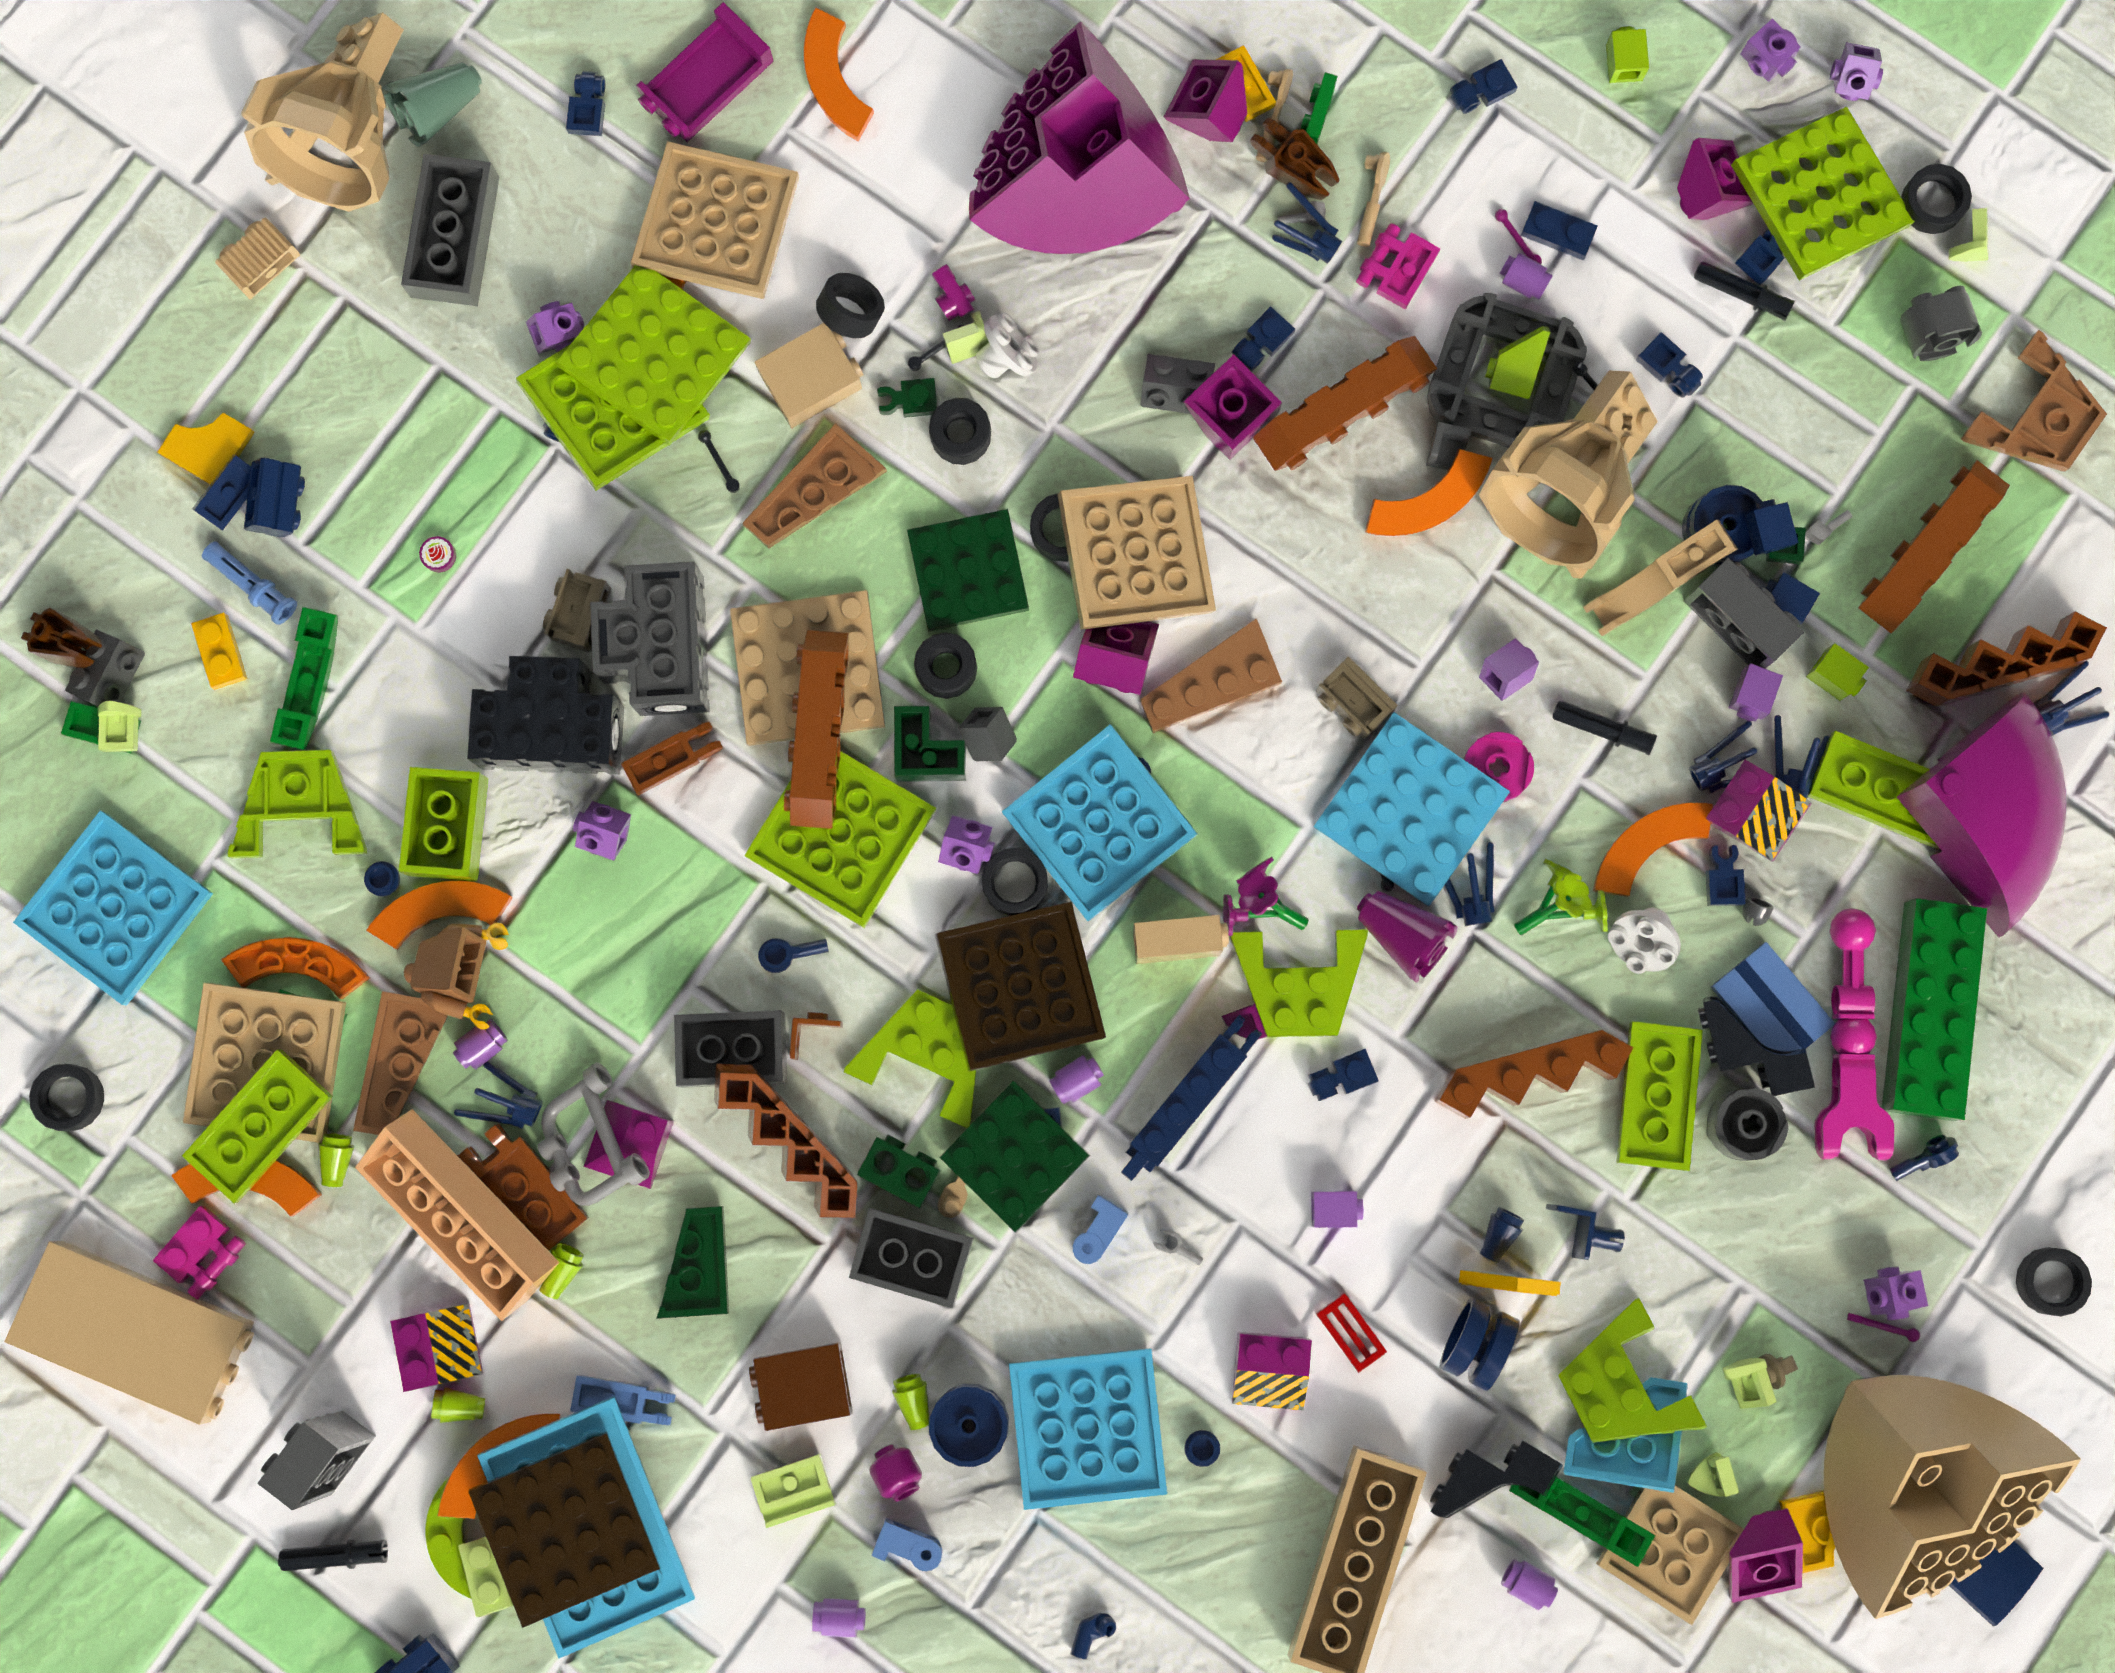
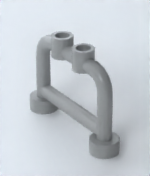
M598 1062L583 1071V1080L553 1099L546 1106L541 1121L545 1139L538 1143V1150L541 1156L547 1161L554 1159L557 1170L550 1174L552 1185L558 1191L566 1190L570 1199L580 1206H590L598 1203L629 1182L636 1186L650 1175L647 1164L638 1154L633 1153L625 1159L622 1155L598 1095L612 1086V1078L607 1069ZM581 1097L585 1099L614 1171V1175L587 1192L582 1191L579 1186V1171L570 1163L566 1153L568 1149L567 1141L558 1132L555 1124L557 1115Z

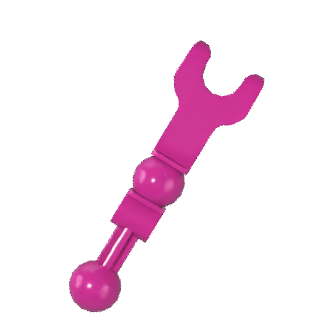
M1849 908L1836 914L1829 930L1832 941L1837 947L1842 949V985H1835L1831 995L1832 1019L1838 1020L1832 1027L1830 1038L1838 1054H1832L1831 1102L1818 1114L1814 1123L1815 1148L1817 1155L1821 1159H1833L1841 1151L1843 1134L1850 1128L1857 1127L1866 1136L1869 1154L1877 1160L1887 1161L1891 1158L1894 1151L1895 1127L1890 1115L1877 1103L1875 1055H1868L1874 1048L1877 1039L1875 1028L1868 1020L1875 1019V992L1872 986L1864 985V950L1874 940L1876 928L1872 918L1860 909Z

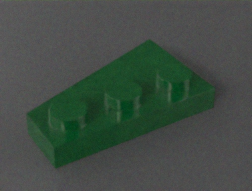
M724 1206L687 1208L677 1241L671 1271L668 1274L665 1285L666 1289L656 1319L729 1314Z

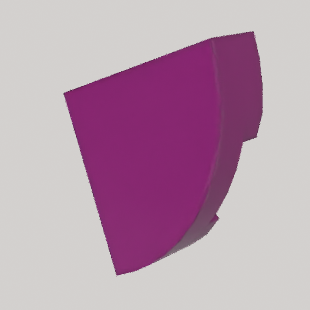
M1255 1004L1221 1016L1228 1028L1238 1015L1245 1019L1240 1030L1234 1033L1242 1038H1247L1256 1029L1263 1033L1259 1039L1267 1037Z

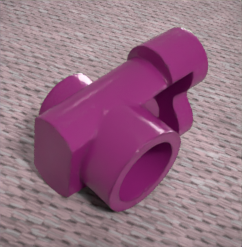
M947 264L931 274L940 288L944 290V293L937 296L935 300L949 322L959 315L962 319L974 311L971 303L976 300L966 283L958 285L956 277Z

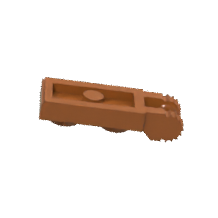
M705 722L686 732L681 731L622 762L621 765L638 796L700 764V760H704L723 749L720 741L710 742L696 751H693L689 743L708 735L713 730L711 723Z

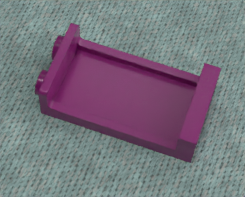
M724 2L714 10L716 20L647 85L642 81L636 85L640 95L638 101L642 107L651 115L656 112L663 119L661 124L674 138L679 135L687 143L774 62L770 47Z

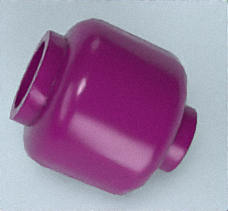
M891 1444L874 1454L876 1460L870 1466L869 1472L883 1498H893L895 1502H898L919 1490L918 1483L922 1479V1471L909 1448L900 1447L895 1449L894 1445Z

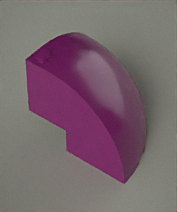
M1080 21L1049 50L1053 56L1042 69L1037 70L1033 68L1027 75L1028 78L1023 85L1022 94L1020 95L1015 92L1001 112L1005 119L998 132L996 130L990 132L981 151L985 156L980 161L979 167L975 168L973 177L978 182L976 190H972L969 195V220L995 238L1031 251L1052 254H1076L1116 246L1150 230L1170 214L1179 211L1190 199L1179 161L1155 115L1117 61Z
M2025 692L2015 695L1939 757L1936 765L1896 796L1940 848L1930 858L1971 906L1987 908L1986 923L1998 938L2004 936L2021 920L2048 882L2058 859L2066 820V786L2059 752L2049 727Z

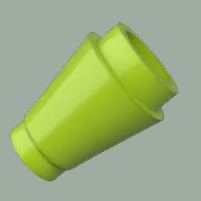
M335 1133L324 1134L322 1143H318L321 1185L327 1187L343 1186V1180L345 1179L355 1147L351 1144V1136Z
M559 1243L556 1249L551 1250L550 1253L560 1263L545 1279L539 1289L542 1294L552 1299H559L561 1293L564 1292L583 1267L581 1262L584 1257L583 1253L563 1243Z
M919 1373L909 1374L894 1380L893 1385L895 1389L892 1391V1394L910 1430H918L928 1426L929 1407L926 1381H922Z
M444 1387V1390L435 1389L431 1419H440V1423L475 1419L483 1420L486 1398Z

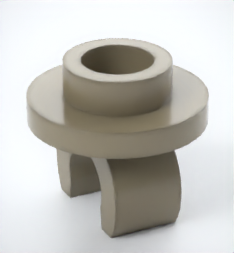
M1764 1354L1759 1357L1766 1361V1369L1773 1389L1783 1387L1786 1382L1785 1375L1798 1369L1792 1355L1784 1359L1783 1357L1775 1358L1771 1354Z

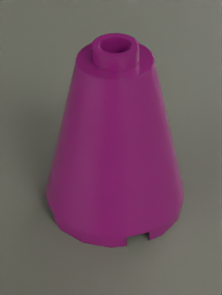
M1380 891L1373 895L1367 893L1357 906V910L1360 912L1358 920L1404 973L1416 983L1419 982V975L1423 978L1426 977L1436 966L1448 949L1444 943L1446 937L1450 936L1454 939L1458 929L1457 925L1452 921Z

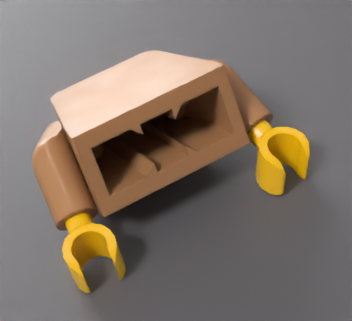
M493 923L488 929H482V925L449 924L436 936L426 939L419 944L415 963L405 966L404 977L410 983L413 990L421 993L422 1001L436 1012L461 1020L463 1016L468 1017L477 1028L487 1029L489 1025L486 1022L477 1020L481 1013L493 1015L491 1010L484 1004H476L471 1008L467 1006V1003L474 1002L486 940H489L494 949L503 950L508 947L506 939L495 937L498 935H509L508 930L502 923Z

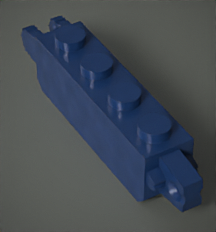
M1238 1015L1223 1035L1219 1034L1129 1144L1130 1147L1125 1153L1132 1157V1159L1121 1173L1130 1181L1137 1176L1143 1167L1148 1172H1151L1155 1166L1158 1167L1248 1057L1246 1055L1263 1033L1258 1029L1252 1031L1245 1039L1242 1047L1238 1049L1229 1039L1243 1026L1245 1019L1241 1015Z

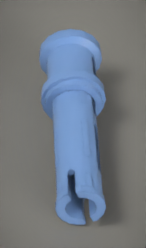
M217 541L210 543L204 549L202 558L247 593L250 603L254 607L260 606L271 615V621L276 625H281L292 616L296 610L297 601L292 597L286 598L275 589V583L271 580L259 578L242 562L221 547Z

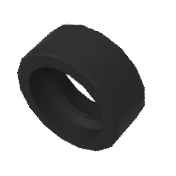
M1934 164L1928 165L1915 173L1904 187L1901 198L1905 203L1908 214L1915 221L1911 225L1920 232L1938 234L1955 227L1970 208L1972 193L1969 182L1961 172L1952 166ZM1934 181L1946 186L1953 194L1955 200L1952 212L1945 217H1936L1925 212L1919 205L1916 196L1917 190L1922 184Z
M836 273L829 277L816 300V311L821 321L839 335L853 339L865 338L870 335L885 310L884 299L879 290L870 281L851 273ZM836 297L851 300L865 314L854 313L844 308L837 301Z
M1058 493L1047 496L1036 505L1031 515L1030 534L1034 546L1043 556L1053 561L1068 562L1067 547H1057L1051 544L1045 538L1042 530L1046 515L1052 510L1060 508Z
M1008 848L994 854L986 863L981 877L983 893L989 904L1000 913L1010 916L1035 910L1044 900L1048 889L1047 871L1042 861L1031 851L1021 848ZM1018 861L1024 863L1032 869L1035 875L1036 885L1033 893L1021 902L1006 901L998 895L995 889L994 879L996 872L1008 862Z
M74 1064L53 1065L42 1071L33 1081L29 1093L30 1109L36 1120L47 1128L57 1131L81 1130L92 1124L101 1113L104 1103V1088L98 1076L88 1068ZM62 1077L76 1078L83 1083L86 1089L84 1108L78 1115L72 1118L64 1119L57 1117L48 1106L50 1087L56 1080Z
M2046 1247L2034 1250L2023 1258L2017 1269L2016 1286L2019 1296L2027 1307L2039 1314L2062 1317L2074 1314L2086 1304L2091 1295L2092 1278L2088 1266L2080 1256L2070 1250ZM2051 1260L2060 1261L2071 1270L2074 1280L2070 1296L2059 1303H2049L2043 1300L2036 1293L2034 1287V1275L2037 1268L2044 1262Z

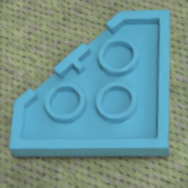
M1652 1377L1642 1383L1656 1411L1687 1397L1688 1383ZM1580 1428L1568 1438L1564 1474L1674 1493L1682 1431L1592 1443L1586 1429Z

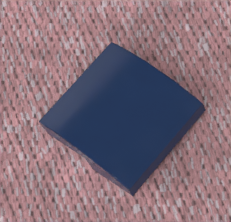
M2015 1541L2000 1553L1994 1548L1989 1555L1978 1560L1982 1565L1980 1569L1960 1582L1954 1578L1952 1583L1948 1585L1993 1627L1997 1626L2011 1612L2044 1569Z

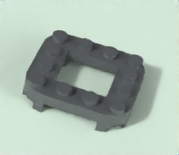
M1484 293L1483 296L1473 297L1460 304L1453 316L1436 364L1437 370L1433 373L1428 388L1429 413L1439 422L1471 429L1472 436L1509 448L1524 427L1563 422L1578 379V375L1573 371V366L1577 362H1584L1587 346H1585L1579 331L1573 326L1574 322L1570 319L1562 317L1560 321L1497 300V294ZM1541 326L1549 328L1550 335L1543 354L1548 357L1528 415L1464 393L1483 335L1511 344Z

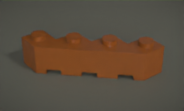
M1416 336L1394 342L1385 348L1386 352L1382 356L1377 357L1371 362L1367 359L1345 373L1344 378L1330 388L1326 385L1303 400L1304 403L1289 414L1285 411L1275 417L1252 437L1274 471L1289 467L1290 470L1296 469L1307 461L1306 454L1316 445L1328 441L1331 445L1339 442L1348 435L1347 428L1356 420L1370 416L1372 419L1377 418L1389 409L1387 403L1397 394L1409 390L1412 393H1416L1428 385L1430 382L1428 377L1437 370V367Z
M1978 460L1969 469L1962 466L1950 480V483L1954 486L1946 499L1939 506L1933 503L1921 516L1920 519L1924 524L1918 534L1910 543L1903 540L1890 555L1895 560L1889 570L1880 580L1873 577L1861 591V594L1865 597L1858 608L1892 634L1922 600L1921 597L1936 583L1952 563L1951 560L1956 553L1968 543L1982 525L1981 522L1986 515L1996 508L2010 487L2007 482Z
M2075 611L2060 620L2052 637L2027 625L2014 633L2006 651L1980 639L1967 648L1959 665L1933 653L1920 662L1906 691L1939 707L2075 667L2092 658L2107 627Z
M807 630L804 644L798 643L796 662L801 665L799 692H794L792 701V712L797 713L795 741H790L788 748V762H793L791 788L785 791L784 811H790V826L832 829L837 808L836 779L841 759V726L845 711V677L849 663V633Z
M1599 1030L1459 1068L1450 1072L1434 1102L1464 1119H1469L1472 1117L1486 1091L1512 1106L1520 1105L1534 1078L1560 1093L1569 1091L1582 1066L1607 1080L1617 1079L1634 1047L1604 1030Z
M716 1064L714 1101L718 1109H749L748 1137L751 1144L783 1146L781 1172L785 1180L816 1182L814 1207L819 1217L855 1218L858 1183L852 1172L752 1065Z

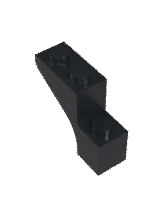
M1710 996L1703 998L1704 1007L1698 1008L1702 1028L1710 1029L1712 1042L1706 1044L1711 1064L1718 1062L1720 1071L1763 1062L1764 1067L1758 1068L1763 1089L1770 1088L1773 1096L1815 1088L1806 1048L1790 1051L1770 1048L1761 1043L1718 997Z
M1523 1440L1520 1446L1513 1444L1503 1461V1463L1508 1465L1505 1472L1468 1449L1465 1450L1463 1455L1457 1452L1447 1469L1452 1475L1445 1486L1442 1484L1437 1486L1429 1502L1434 1505L1430 1512L1441 1518H1450L1494 1491L1510 1485L1528 1487L1546 1497L1563 1464Z

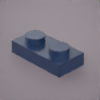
M1534 201L1520 236L1584 261L1598 225Z
M233 454L192 510L223 531L247 499L251 466Z

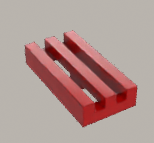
M1342 1293L1337 1299L1315 1313L1358 1373L1387 1353V1350L1345 1293ZM1344 1304L1375 1347V1352L1371 1354L1338 1309L1340 1305ZM1332 1312L1364 1356V1360L1359 1362L1328 1319L1327 1315Z

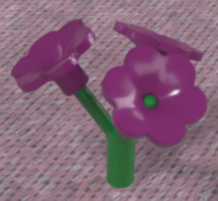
M1272 856L1236 880L1239 885L1238 892L1241 895L1238 901L1240 908H1235L1231 895L1224 894L1223 922L1227 923L1229 936L1233 935V927L1236 922H1247L1248 918L1278 917L1300 930L1305 929L1309 919L1281 902L1276 892L1278 887L1277 880L1272 876L1266 875L1267 867L1274 861Z

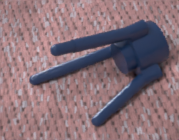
M1288 182L1286 184L1287 189L1319 223L1324 231L1322 232L1317 229L1310 238L1293 227L1276 220L1274 225L1277 228L1307 244V246L1276 234L1272 236V239L1284 246L1309 255L1316 261L1320 259L1328 264L1342 243V240L1335 236L1338 229L1329 224L1291 182Z
M2088 661L2079 664L2044 697L2033 702L2049 727L2052 736L2069 728L2108 718L2110 715L2108 711L2065 721V719L2069 718V710L2102 692L2101 687H2096L2065 704L2060 700L2052 701L2088 667Z
M1776 715L1774 717L1775 777L1807 799L1809 789L1830 737L1824 736L1820 746V738H1814L1803 770L1789 768L1786 775L1784 774L1781 716Z
M1746 721L1705 754L1693 759L1695 764L1689 767V771L1694 783L1701 792L1708 789L1711 794L1726 788L1732 779L1721 781L1722 778L1726 777L1724 769L1757 753L1756 748H1751L1723 762H1720L1718 758L1711 760L1712 757L1752 726L1751 721Z
M1489 842L1486 855L1485 897L1480 895L1475 860L1472 853L1467 854L1472 897L1463 898L1464 905H1462L1450 878L1445 884V888L1455 907L1456 918H1463L1465 926L1493 922L1491 913L1495 912L1493 904L1494 844Z
M490 1062L484 1063V1068L519 1092L521 1096L514 1094L510 1100L480 1088L475 1089V1094L508 1107L506 1113L512 1115V1117L456 1109L454 1115L509 1124L523 1129L524 1125L532 1127L543 1104V1101L536 1099L538 1093L527 1089Z

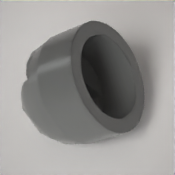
M1747 897L1742 914L1746 922L1749 923L1753 919V925L1760 926L1768 921L1774 907L1762 899Z

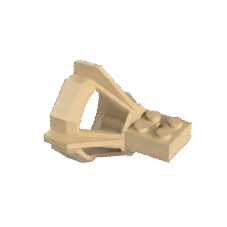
M382 12L370 18L364 17L356 24L344 26L336 37L338 44L334 52L326 58L324 63L256 81L241 111V115L249 121L244 134L253 160L257 166L267 172L265 181L273 186L281 183L299 197L348 212L380 201L389 181V165L383 146V121L386 102L382 87L378 83L404 30ZM281 127L291 128L293 131L288 136ZM320 138L345 153L361 169L342 167L327 162L309 153V150L315 141Z
M1609 370L1574 419L1565 422L1524 427L1495 465L1479 494L1503 535L1547 564L1566 566L1573 578L1581 579L1588 569H1592L1621 526L1622 517L1635 500L1628 463L1658 422L1630 371ZM1543 483L1564 495L1581 511L1577 527L1566 524L1546 513L1528 497L1527 493L1538 484Z

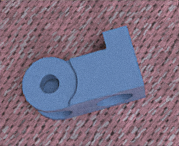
M1101 1195L1097 1196L1091 1206L1092 1209L1099 1213L1088 1230L1079 1234L1073 1244L1075 1258L1084 1264L1095 1263L1102 1257L1128 1216L1127 1212Z
M886 1517L871 1555L885 1561L888 1552L910 1560L917 1569L927 1572L938 1567L941 1562L942 1546L935 1537Z

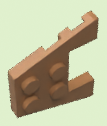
M2038 330L2022 350L2018 359L2046 377L2042 387L2011 431L1981 411L1963 434L1961 440L2065 472L2074 463L2107 413L2080 379L2077 381L2065 366L2067 362L2059 353L2055 354L2046 342L2048 338L2043 332Z

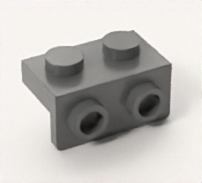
M1148 354L1140 405L1146 408L1191 414L1184 401L1214 373L1215 363Z
M96 629L94 634L100 638L102 647L91 646L88 650L85 649L86 657L94 660V664L85 668L76 667L64 691L96 706L105 701L121 702L145 656V652Z

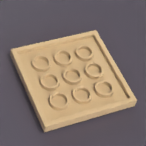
M667 141L631 259L632 268L637 265L655 270L662 276L764 299L799 181V173L793 170Z
M1193 476L1062 490L1058 493L1081 630L1209 614L1216 611Z
M867 590L730 609L748 746L795 740L797 713L792 712V701L794 692H799L801 665L796 662L798 643L804 644L807 630L849 633V663L845 677V711L841 733L885 728Z
M203 983L183 1123L208 1127L278 1049H282L333 1096L346 1002L215 983ZM332 1098L297 1136L296 1140L322 1143L323 1135L327 1134Z

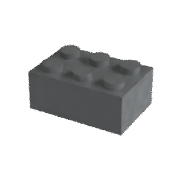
M1728 558L1684 602L1747 665L1751 663L1766 669L1804 632L1799 628L1800 623L1796 617L1787 611L1783 612L1774 603L1773 595L1766 588L1758 587L1749 579L1750 574L1743 565L1738 562L1733 563Z
M783 1011L674 1015L677 1087L715 1086L716 1064L752 1065L769 1084L787 1083L786 1018Z
M869 1208L848 1278L953 1308L974 1238L875 1208Z

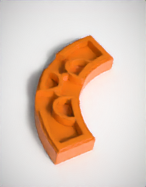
M815 7L806 30L804 42V63L809 86L826 117L839 130L859 142L874 114V110L852 93L844 81L839 68V46L846 24L844 21Z
M1458 449L1446 474L1427 492L1400 501L1373 499L1365 533L1384 536L1409 535L1422 532L1445 522L1460 511L1476 494L1489 471L1493 458Z
M1683 803L1654 811L1633 823L1617 838L1605 854L1595 878L1593 891L1602 890L1606 894L1630 896L1631 887L1638 870L1656 850L1679 840H1706L1709 838L1711 823L1706 817L1712 810L1713 804Z
M444 881L432 883L414 889L394 900L381 911L366 931L398 950L412 933L430 923V921L449 916L469 917L484 921L490 925L497 923L513 897L499 889L476 882Z
M284 937L260 940L245 945L221 959L243 988L270 975L297 973L310 976L322 982L339 999H344L370 979L368 974L344 953L328 945L302 938Z
M275 1161L250 1189V1191L263 1194L278 1203L290 1217L295 1216L322 1195L304 1175L279 1161ZM191 1164L171 1175L191 1204L219 1192Z
M545 1413L518 1418L499 1426L480 1438L468 1449L450 1474L440 1499L437 1516L475 1519L476 1510L468 1491L473 1487L488 1482L478 1459V1453L559 1420L560 1414Z

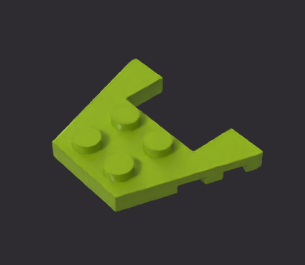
M332 750L260 753L247 792L249 796L243 814L239 816L236 825L238 829L233 844H230L228 849L229 858L263 857L264 821L332 819L333 854H367V847L337 759Z
M1367 929L1335 931L1336 967L1264 968L1263 932H1233L1230 939L1265 1029L1266 1038L1338 1036L1368 937Z
M917 989L849 1062L843 1072L873 1086L887 1053H892L953 1081L954 1084L939 1116L968 1128L971 1125L976 1070L968 1071L953 1007L951 1004Z
M1640 1298L1635 1299L1558 1375L1592 1443L1658 1433H1675V1431L1691 1429L1700 1430L1707 1427L1691 1395L1656 1411L1622 1347L1623 1344L1655 1329Z

